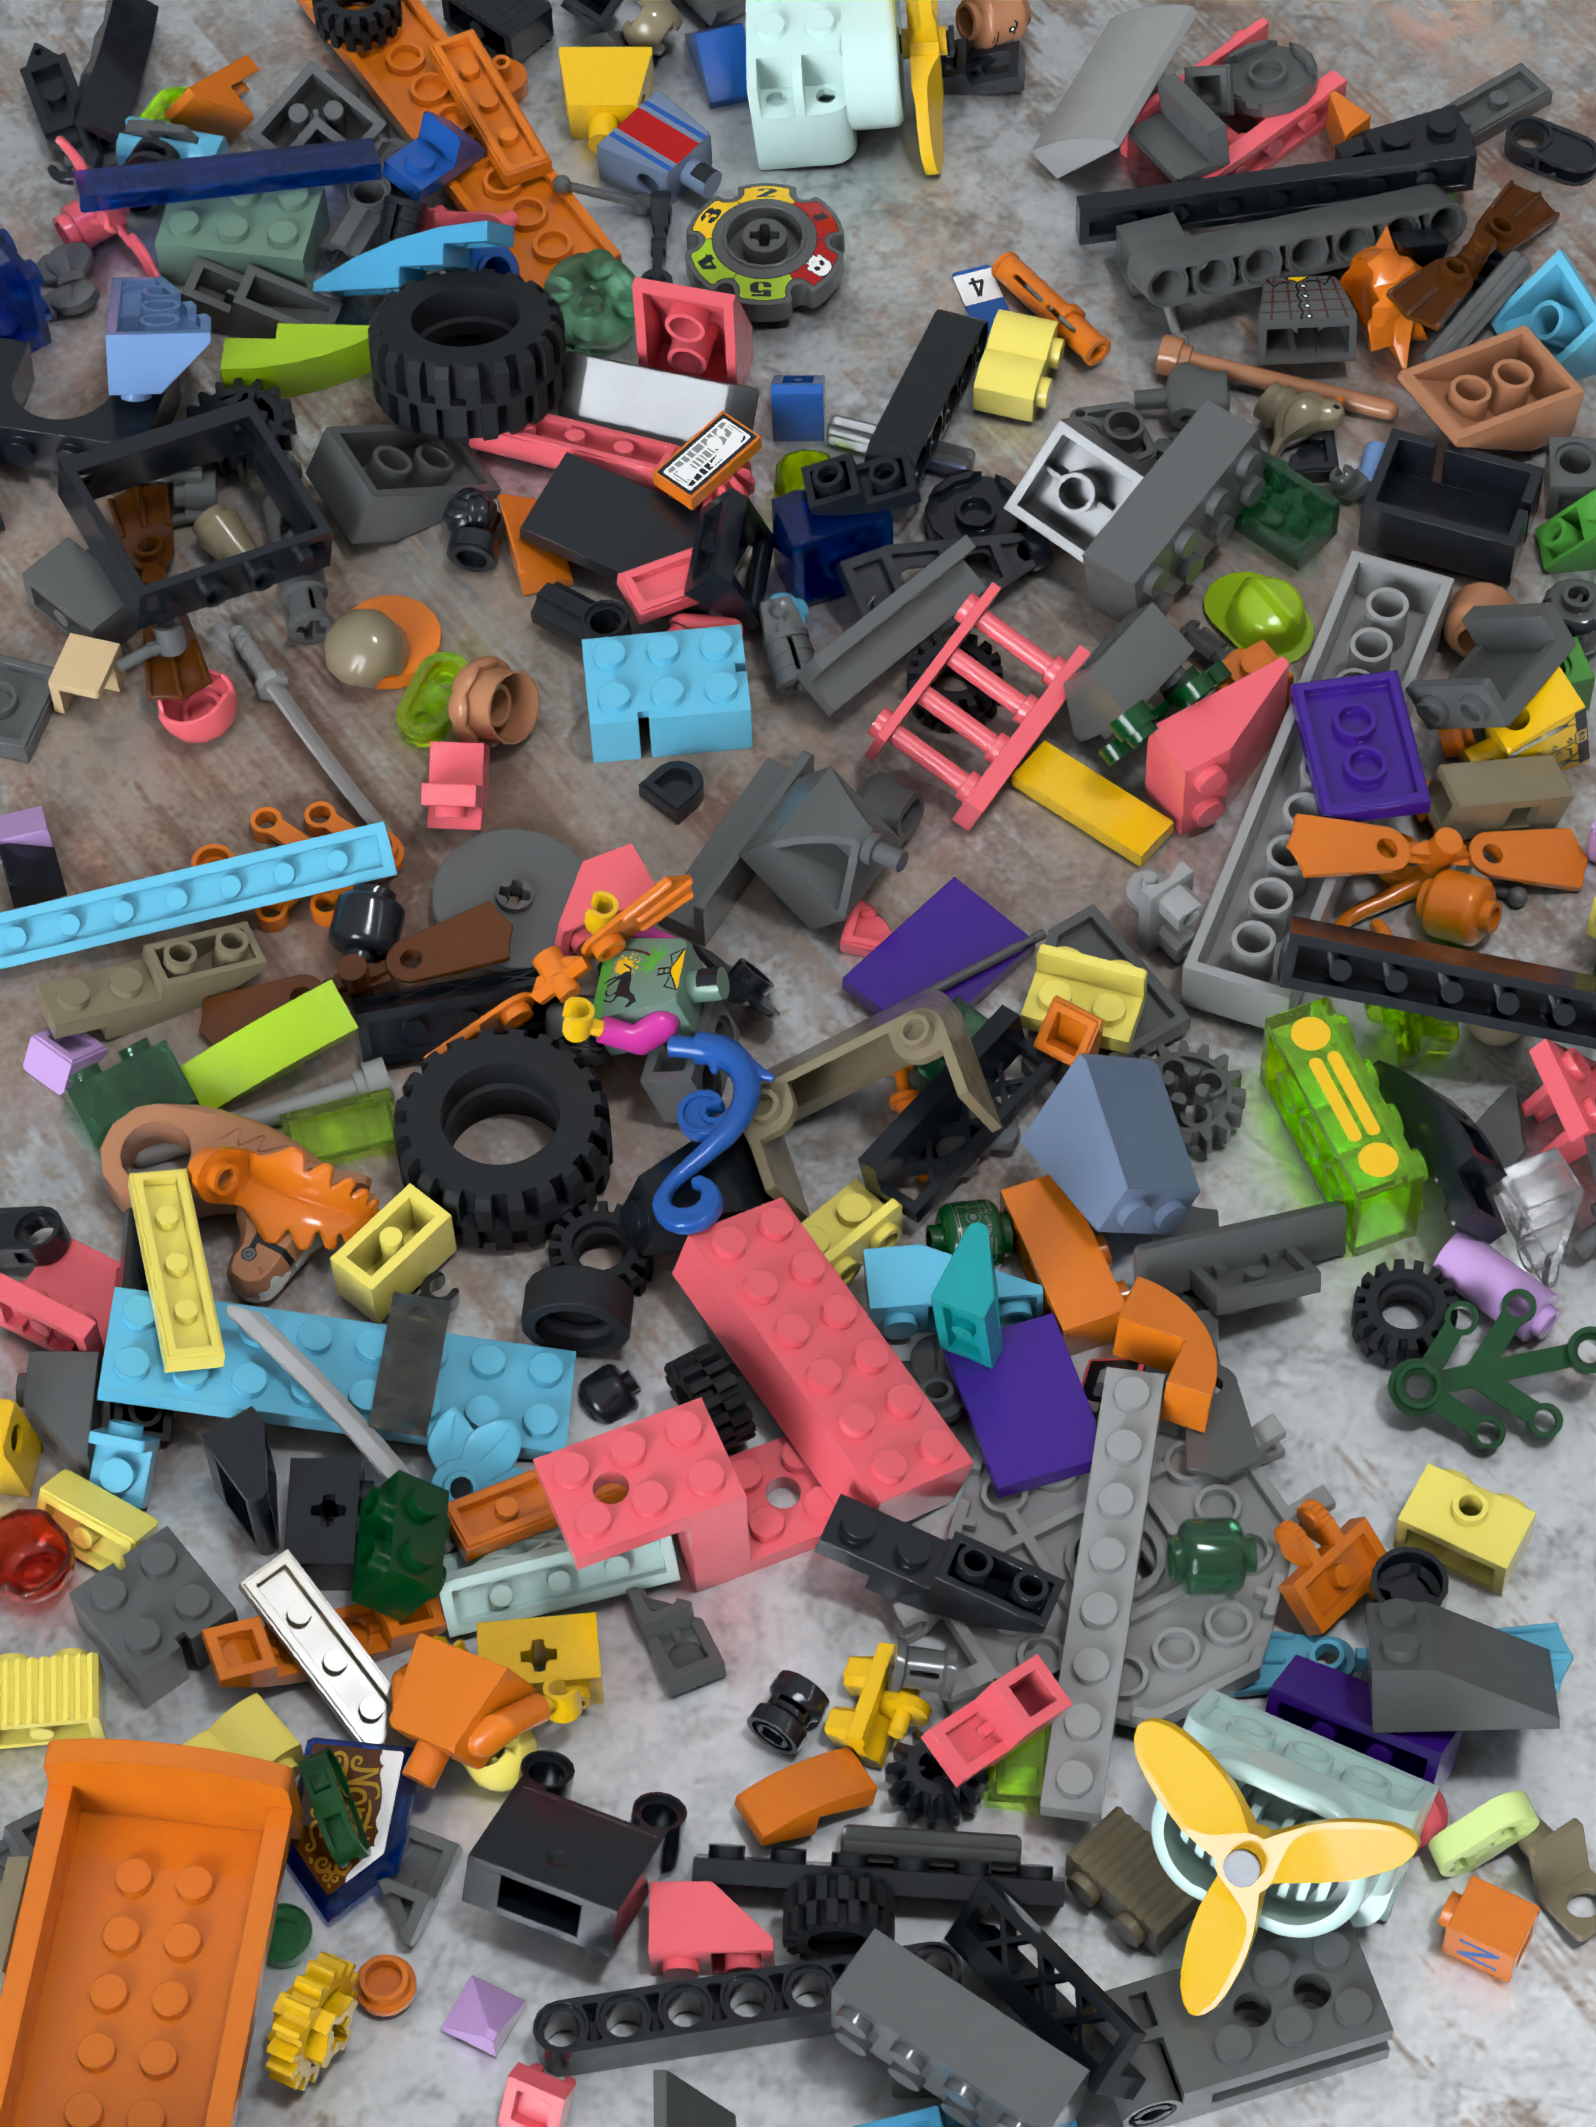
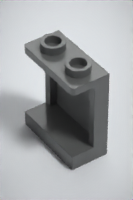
M1554 602L1473 606L1462 621L1476 646L1447 679L1413 680L1406 687V692L1416 707L1418 716L1424 721L1428 729L1509 727L1577 644Z

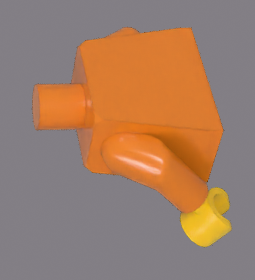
M420 1633L409 1662L394 1672L391 1678L392 1712L389 1718L390 1727L416 1744L402 1774L434 1790L449 1758L479 1770L486 1766L494 1754L519 1735L549 1719L561 1724L576 1720L582 1713L580 1691L572 1689L567 1693L565 1681L558 1677H551L543 1684L544 1696L539 1693H535L537 1688L509 1668L468 1652L463 1639H458L453 1645H450L444 1636L430 1637Z

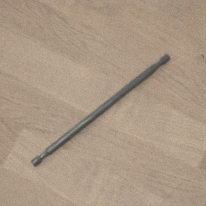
M1039 929L1028 938L1006 946L893 1006L924 991L936 990L943 992L1021 952L1024 947L1046 939V933L1043 929Z

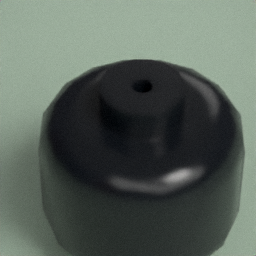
M606 1364L586 1376L579 1384L580 1393L578 1394L591 1417L602 1424L608 1425L636 1412L639 1407V1401L634 1393L640 1390L641 1387L630 1370L622 1373L615 1365Z

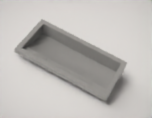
M1164 4L1133 9L1111 18L1030 152L1058 179L1119 148L1199 12L1193 6Z

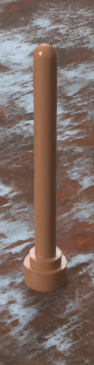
M1164 334L1156 360L1155 374L1168 377L1172 368L1178 364L1190 363L1212 371L1227 370L1228 381L1266 390L1272 383L1278 382L1284 387H1293L1297 394L1312 391L1318 393L1323 398L1342 396L1345 410L1383 420H1393L1399 413V407L1393 400L1194 352V346L1185 344V338Z

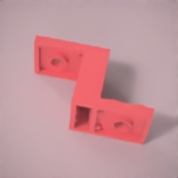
M702 1397L533 1459L535 1473L577 1570L671 1535L696 1593L815 1549L835 1507L833 1501L787 1436L728 1457ZM608 1483H618L629 1491L622 1501L615 1504L603 1503L595 1497V1494L601 1486ZM779 1488L792 1489L800 1496L798 1502L789 1508L775 1507L767 1500L768 1496Z

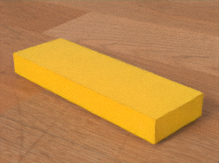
M1045 740L1012 774L1013 787L1139 867H1142L1173 833L1174 821Z

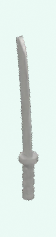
M245 625L233 627L228 637L233 642L238 653L240 652L241 658L247 663L251 673L254 674L256 679L255 689L260 699L275 701L300 738L368 825L384 821L338 762L287 691L289 682L284 671L272 667ZM386 823L387 830L393 833L392 829Z
M228 1305L226 1308L227 1316L258 1343L317 1402L385 1480H388L398 1470L413 1476L418 1473L419 1470L412 1462L408 1465L403 1463L342 1393L261 1313L235 1305ZM450 1533L445 1541V1555L457 1547Z

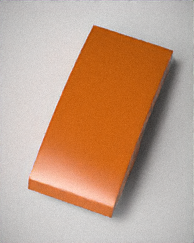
M845 1747L808 1758L771 1774L738 1794L734 1805L760 1845L765 1846L814 1835L821 1816L873 1805L878 1787L852 1749Z

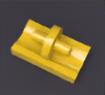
M879 1642L874 1656H849L843 1673V1685L851 1696H859L856 1708L835 1706L830 1710L824 1726L825 1733L835 1746L841 1748L850 1747L852 1751H856L866 1767L879 1769L883 1768L893 1738L904 1739L908 1726L922 1727L927 1725L932 1713L931 1706L919 1697L921 1690L901 1688L899 1693L888 1691L889 1669L894 1646L891 1643Z

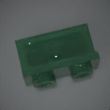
M1261 450L1263 454L1264 480L1266 481L1264 491L1252 507L1245 506L1236 517L1233 529L1288 566L1299 571L1337 534L1340 502L1327 488L1315 485L1295 472L1284 460L1275 459Z
M146 1037L117 1052L122 1062L102 1071L97 1062L68 1077L72 1087L65 1090L61 1096L65 1104L70 1103L94 1151L101 1148L112 1124L136 1107L157 1103L187 1105L197 1099L166 1039L152 1046Z

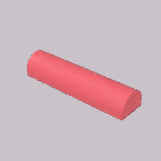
M548 413L537 424L534 425L530 422L523 431L513 435L506 432L499 434L498 439L484 441L483 438H471L469 440L471 449L552 469L558 467L564 455L568 452L664 496L669 494L653 484V472L681 448V446Z

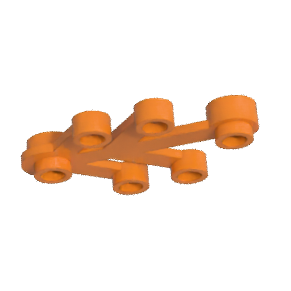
M314 802L304 811L306 830L312 837H320L357 828L337 815L333 805L328 802ZM261 807L255 810L250 817L252 835L260 843L271 844L276 842L282 846L311 839L284 821L281 813L273 807ZM323 816L329 818L324 823L313 822V820L318 817ZM265 822L275 823V825L271 828L265 829L259 827L261 824ZM387 830L398 872L405 860L404 847L400 839ZM208 844L199 848L194 853L191 866L194 867L232 858L234 855L224 845ZM354 885L314 894L310 899L313 921L321 927H330L334 909L328 912H322L319 909L324 905L335 906L338 896L346 891L353 890ZM301 898L256 908L255 913L259 927L269 933H276L285 929L290 921L289 910ZM272 910H277L281 912L276 917L264 916L267 912Z

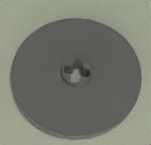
M507 828L478 834L457 846L445 858L436 874L432 891V909L435 922L437 924L490 901L498 912L513 925L510 942V960L483 968L497 972L534 968L532 963L534 957L544 949L554 946L559 921L583 861L560 841L532 830ZM511 894L521 896L517 907L507 905Z

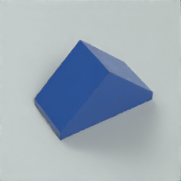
M730 23L686 33L685 42L710 110L748 101L746 36L743 23Z
M774 375L771 383L773 441H824L825 375Z

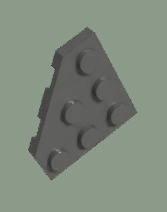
M1094 904L1048 930L1046 945L1054 947L1067 946L1078 950L1082 954L1110 961L1124 960L1148 972L1146 1002L1128 1055L1104 1048H1099L1098 1055L1139 1058L1142 1054L1148 1055L1157 1050L1159 1044L1163 1043L1165 1045L1190 1030L1191 1017ZM1029 1030L1027 1039L1034 1043L1038 1032ZM1022 1056L1021 1071L1026 1077H1029L1038 1065ZM1060 1061L1061 1069L1040 1090L1039 1093L1046 1101L1070 1068L1069 1065Z

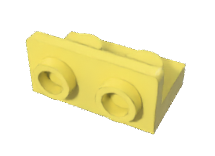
M1041 944L1036 956V972L1020 1015L1022 1027L1039 1032L1052 999L1057 995L1105 1020L1100 1048L1128 1055L1146 1002L1148 972L1124 960L1110 961L1082 954L1078 950L1067 946L1054 947Z
M854 1179L801 1223L847 1286L857 1276L860 1267L864 1265L863 1249L893 1247L897 1244L903 1233L902 1205L894 1198L883 1204L857 1179Z

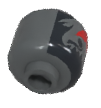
M1581 578L1565 579L1555 583L1547 590L1542 603L1554 602L1572 637L1577 636L1585 656L1596 651V584Z

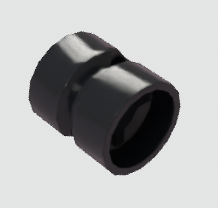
M1407 1546L1392 1549L1381 1556L1372 1569L1367 1603H1383L1389 1599L1399 1598L1411 1602L1427 1601L1445 1608L1449 1577L1444 1565L1434 1554L1428 1551Z

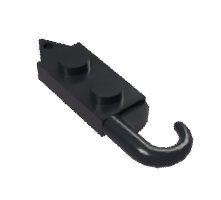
M34 43L26 67L19 70L49 148L63 151L56 143V137L62 135L75 149L81 148L85 162L93 177H95L100 172L104 163V153L96 134L73 123L79 87L66 53L58 55L39 43ZM55 165L48 166L47 171L56 182L70 186L81 184L76 170L62 172Z

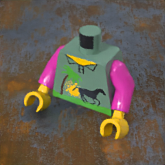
M606 891L594 892L591 899V906L594 910L586 909L584 923L587 930L592 934H595L618 915L619 903L616 897ZM654 926L644 932L639 930L625 940L626 947L618 955L602 963L593 1004L582 997H571L565 1001L562 1013L564 1017L562 1032L565 1038L573 1043L585 1041L590 1035L596 1036V1042L604 1044L610 1055H619L627 1052L645 1055L668 1042L671 1035L691 1036L697 1031L702 1003L726 1000L728 998L730 989L728 974L722 966L704 968L693 946L685 939H679Z

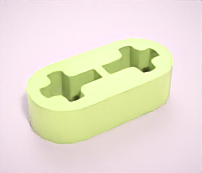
M1507 1792L1487 1801L1439 1832L1430 1840L1428 1848L1442 1876H1458L1481 1866L1528 1836L1538 1827L1539 1818L1526 1792Z

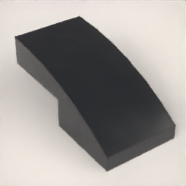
M967 37L956 39L955 55H950V50H948L947 56H941L944 94L990 95L1024 90L1026 53L1020 40L996 45L992 48L973 50Z

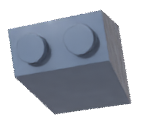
M1079 1053L1020 1139L1021 1143L1097 1232L1170 1235L1184 1223L1188 1216V1209L1200 1194V1189L1160 1069L1151 1059Z

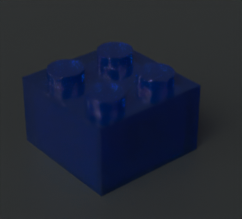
M805 489L794 490L784 496L771 499L775 568L786 592L792 594L796 599H803L808 608L847 596L835 569L839 562L882 546L893 544V515L890 510L845 516L812 515Z

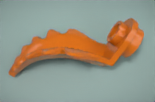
M205 1147L193 1156L187 1169L190 1186L197 1197L208 1203L229 1204L243 1208L251 1218L263 1241L269 1244H277L282 1239L286 1230H289L297 1248L306 1251L311 1247L315 1234L319 1232L324 1247L328 1250H334L338 1244L339 1234L346 1243L380 1211L378 1210L379 1199L372 1198L368 1200L370 1190L360 1188L352 1193L356 1186L355 1179L348 1177L331 1185L334 1174L333 1165L322 1163L305 1171V1153L296 1147H289L268 1155H261L247 1148Z

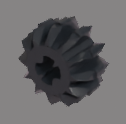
M916 1728L915 1732L912 1733L913 1746L897 1742L893 1748V1759L896 1762L888 1763L885 1767V1781L892 1785L888 1790V1800L892 1807L904 1806L903 1818L907 1821L908 1825L924 1816L926 1817L927 1829L936 1830L938 1819L946 1818L948 1823L957 1830L959 1825L962 1824L961 1811L976 1815L980 1810L981 1799L978 1795L985 1794L988 1791L989 1777L981 1771L956 1788L921 1739L924 1733Z

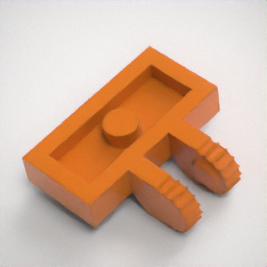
M1309 1498L1296 1511L1298 1514L1296 1517L1299 1518V1523L1303 1527H1300L1297 1522L1294 1523L1292 1520L1288 1521L1286 1519L1275 1528L1273 1533L1275 1534L1274 1539L1277 1541L1276 1544L1280 1546V1551L1285 1559L1298 1566L1278 1588L1307 1636L1324 1634L1369 1591L1372 1569L1378 1559L1387 1551L1366 1517L1349 1519L1339 1528L1335 1519L1329 1515L1330 1511L1325 1508V1505L1323 1506L1320 1501L1317 1502L1315 1499L1311 1500ZM1312 1540L1321 1545V1547L1316 1549Z

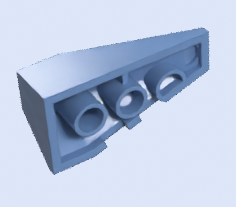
M163 276L112 278L105 334L109 395H121L122 400L139 402L152 398V394H162L211 343V317L206 313L197 314V305L192 301L181 302V291Z

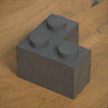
M312 60L247 134L252 151L270 166L277 168L278 172L288 181H291L321 145L359 175L371 163L382 143L389 142L391 139L388 123Z

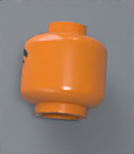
M1444 869L1437 873L1434 878L1429 877L1426 879L1419 890L1416 900V916L1422 920V926L1427 935L1467 947H1473L1481 942L1487 933H1494L1502 917V904L1497 901L1496 890L1490 880L1453 869Z

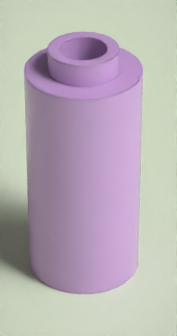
M1458 1231L1446 1243L1433 1264V1267L1442 1272L1441 1282L1449 1279L1456 1293L1495 1321L1500 1315V1302L1509 1291L1513 1289L1529 1291L1536 1300L1537 1309L1533 1318L1526 1324L1521 1325L1515 1333V1336L1523 1342L1529 1341L1534 1336L1539 1339L1544 1338L1552 1330L1560 1317L1561 1311L1556 1308L1559 1296L1486 1242L1469 1232L1460 1233ZM1513 1297L1509 1299L1508 1311L1514 1317H1524L1528 1313V1304L1520 1297Z

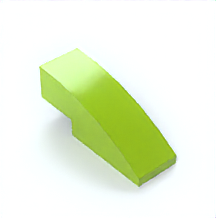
M278 323L275 339L225 338L220 367L223 385L226 389L231 388L235 378L241 377L243 385L250 387L256 379H261L265 392L277 386L280 389L282 399L325 390L357 379L372 372L368 328L370 325Z
M331 979L238 1030L184 1063L178 1069L198 1105L222 1109L303 1067L306 1061L351 1039L359 1027Z

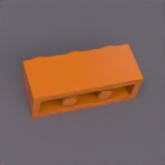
M1049 1175L1000 1190V1212L1006 1211L1009 1215L1013 1232L1014 1253L1027 1281L1043 1287V1316L1051 1313L1054 1314L1070 1356L1115 1342L1119 1315L1130 1291L1123 1280L1116 1282L1109 1268L1112 1266V1256L1103 1234L1094 1235L1088 1220Z

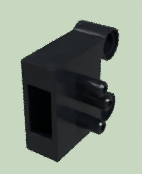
M551 1750L531 1752L522 1759L518 1782L468 1855L462 1901L611 1957L647 1899L650 1882H657L662 1874L671 1872L678 1865L687 1819L686 1806L680 1799L671 1794L649 1792L635 1800L630 1822L571 1800L575 1769L568 1757Z

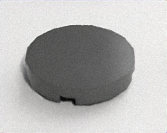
M1261 40L1249 43L1230 53L1224 60V65L1233 64L1234 111L1251 117H1275L1291 113L1305 105L1316 93L1318 84V69L1313 55L1299 44L1289 42L1290 48L1278 46L1277 40Z

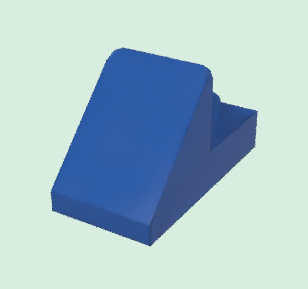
M427 110L423 113L419 137L385 160L382 175L414 201L422 202L485 157L487 149L451 120Z

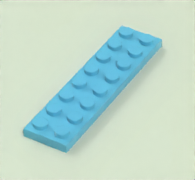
M121 1287L114 1288L97 1400L232 1418L253 1406L264 1423L346 1434L258 1343L227 1316L226 1308L228 1305H235L261 1313L324 1374L384 1440L427 1445L429 1435L437 1419L449 1407H455L464 1415L473 1430L493 1420L502 1418L517 1419L522 1437L518 1458L533 1460L565 1448L567 1445L576 1351L214 1301L225 1351L224 1367L165 1373L149 1291Z

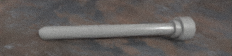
M379 1057L360 1063L361 1069L351 1072L353 1078L237 1115L273 1127L360 1099L361 1104L372 1101L375 1106L394 1100L395 1096L383 1058ZM155 1144L139 1152L134 1165L144 1168L187 1153L175 1144Z

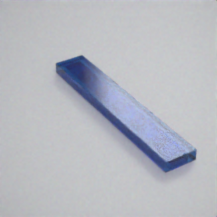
M372 138L73 171L74 188L80 211L83 213L371 181L382 178L381 161Z

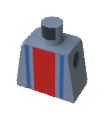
M659 90L652 94L597 144L600 180L634 195L644 193L651 197L652 191H670L672 205L689 189L704 198H709L717 191L722 180L721 172L711 167L712 147L709 132Z

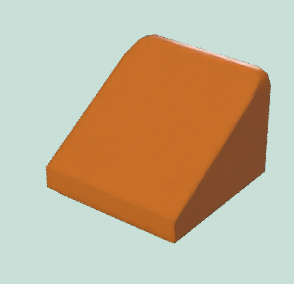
M1334 90L1329 94L1326 130L1335 150V145L1350 140L1353 136L1363 131L1369 130L1371 115Z
M1056 995L1052 999L1033 1047L1071 1066L1079 1053L1098 1055L1105 1020Z

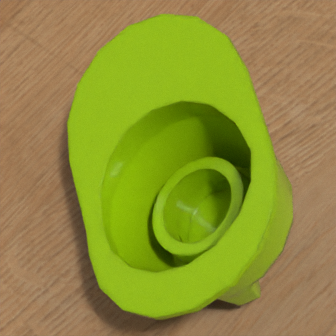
M1233 572L1218 578L1208 587L1203 599L1205 614L1211 623L1237 649H1246L1264 639L1279 658L1284 656L1290 664L1298 662L1309 652L1315 637L1313 621L1304 608V601L1298 590L1287 581L1254 572Z

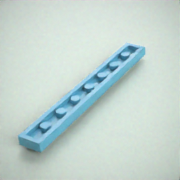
M382 821L1 912L0 970L398 875L386 823Z

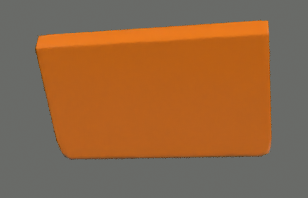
M510 494L497 495L501 524L522 595L538 593L547 582L554 584L558 581L565 586L574 585L567 559L519 538L520 527L537 499Z

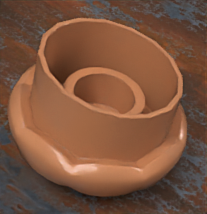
M483 656L471 660L453 679L451 685L452 693L447 702V712L452 723V730L461 743H484L490 745V750H492L499 743L515 745L525 740L532 732L539 716L540 698L537 685L527 673L512 670L505 661L498 657Z

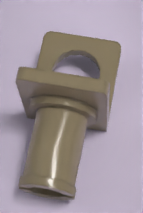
M1538 1816V1827L1528 1836L1515 1843V1845L1530 1859L1536 1901L1577 1941L1583 1942L1596 1934V1914L1591 1917L1582 1918L1571 1914L1567 1909L1569 1901L1580 1894L1596 1896V1874L1589 1867L1583 1824L1577 1818H1573L1553 1831Z

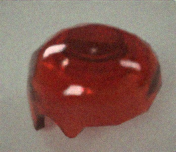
M15 1509L1 1516L0 1593L15 1603L22 1602L24 1604L41 1603L58 1594L75 1571V1548L72 1546L68 1533L53 1519L49 1512L42 1509Z

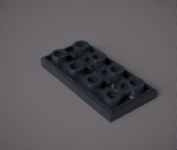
M566 452L520 527L519 538L617 582L619 573L692 548L700 511L696 509L692 511L676 500ZM742 541L739 543L734 575H736L752 548ZM702 604L681 610L685 613H714L713 610Z

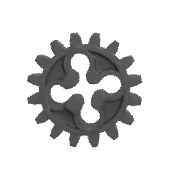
M1180 1040L1178 1052L1171 1053L1162 1043L1157 1047V1059L1154 1060L1145 1054L1139 1056V1059L1153 1060L1160 1069L1188 1156L1191 1146L1198 1145L1201 1151L1207 1155L1212 1150V1139L1215 1138L1224 1144L1230 1141L1231 1127L1240 1128L1242 1124L1246 1089L1241 1088L1242 1074L1240 1070L1228 1071L1229 1057L1226 1054L1218 1056L1213 1060L1209 1058V1045L1204 1043L1197 1053L1189 1052L1187 1041ZM1175 1075L1183 1080L1182 1092L1175 1093ZM1211 1088H1214V1089H1216L1217 1091H1215V1092H1210V1089H1211ZM1194 1105V1123L1188 1121V1119L1186 1118L1187 1106Z

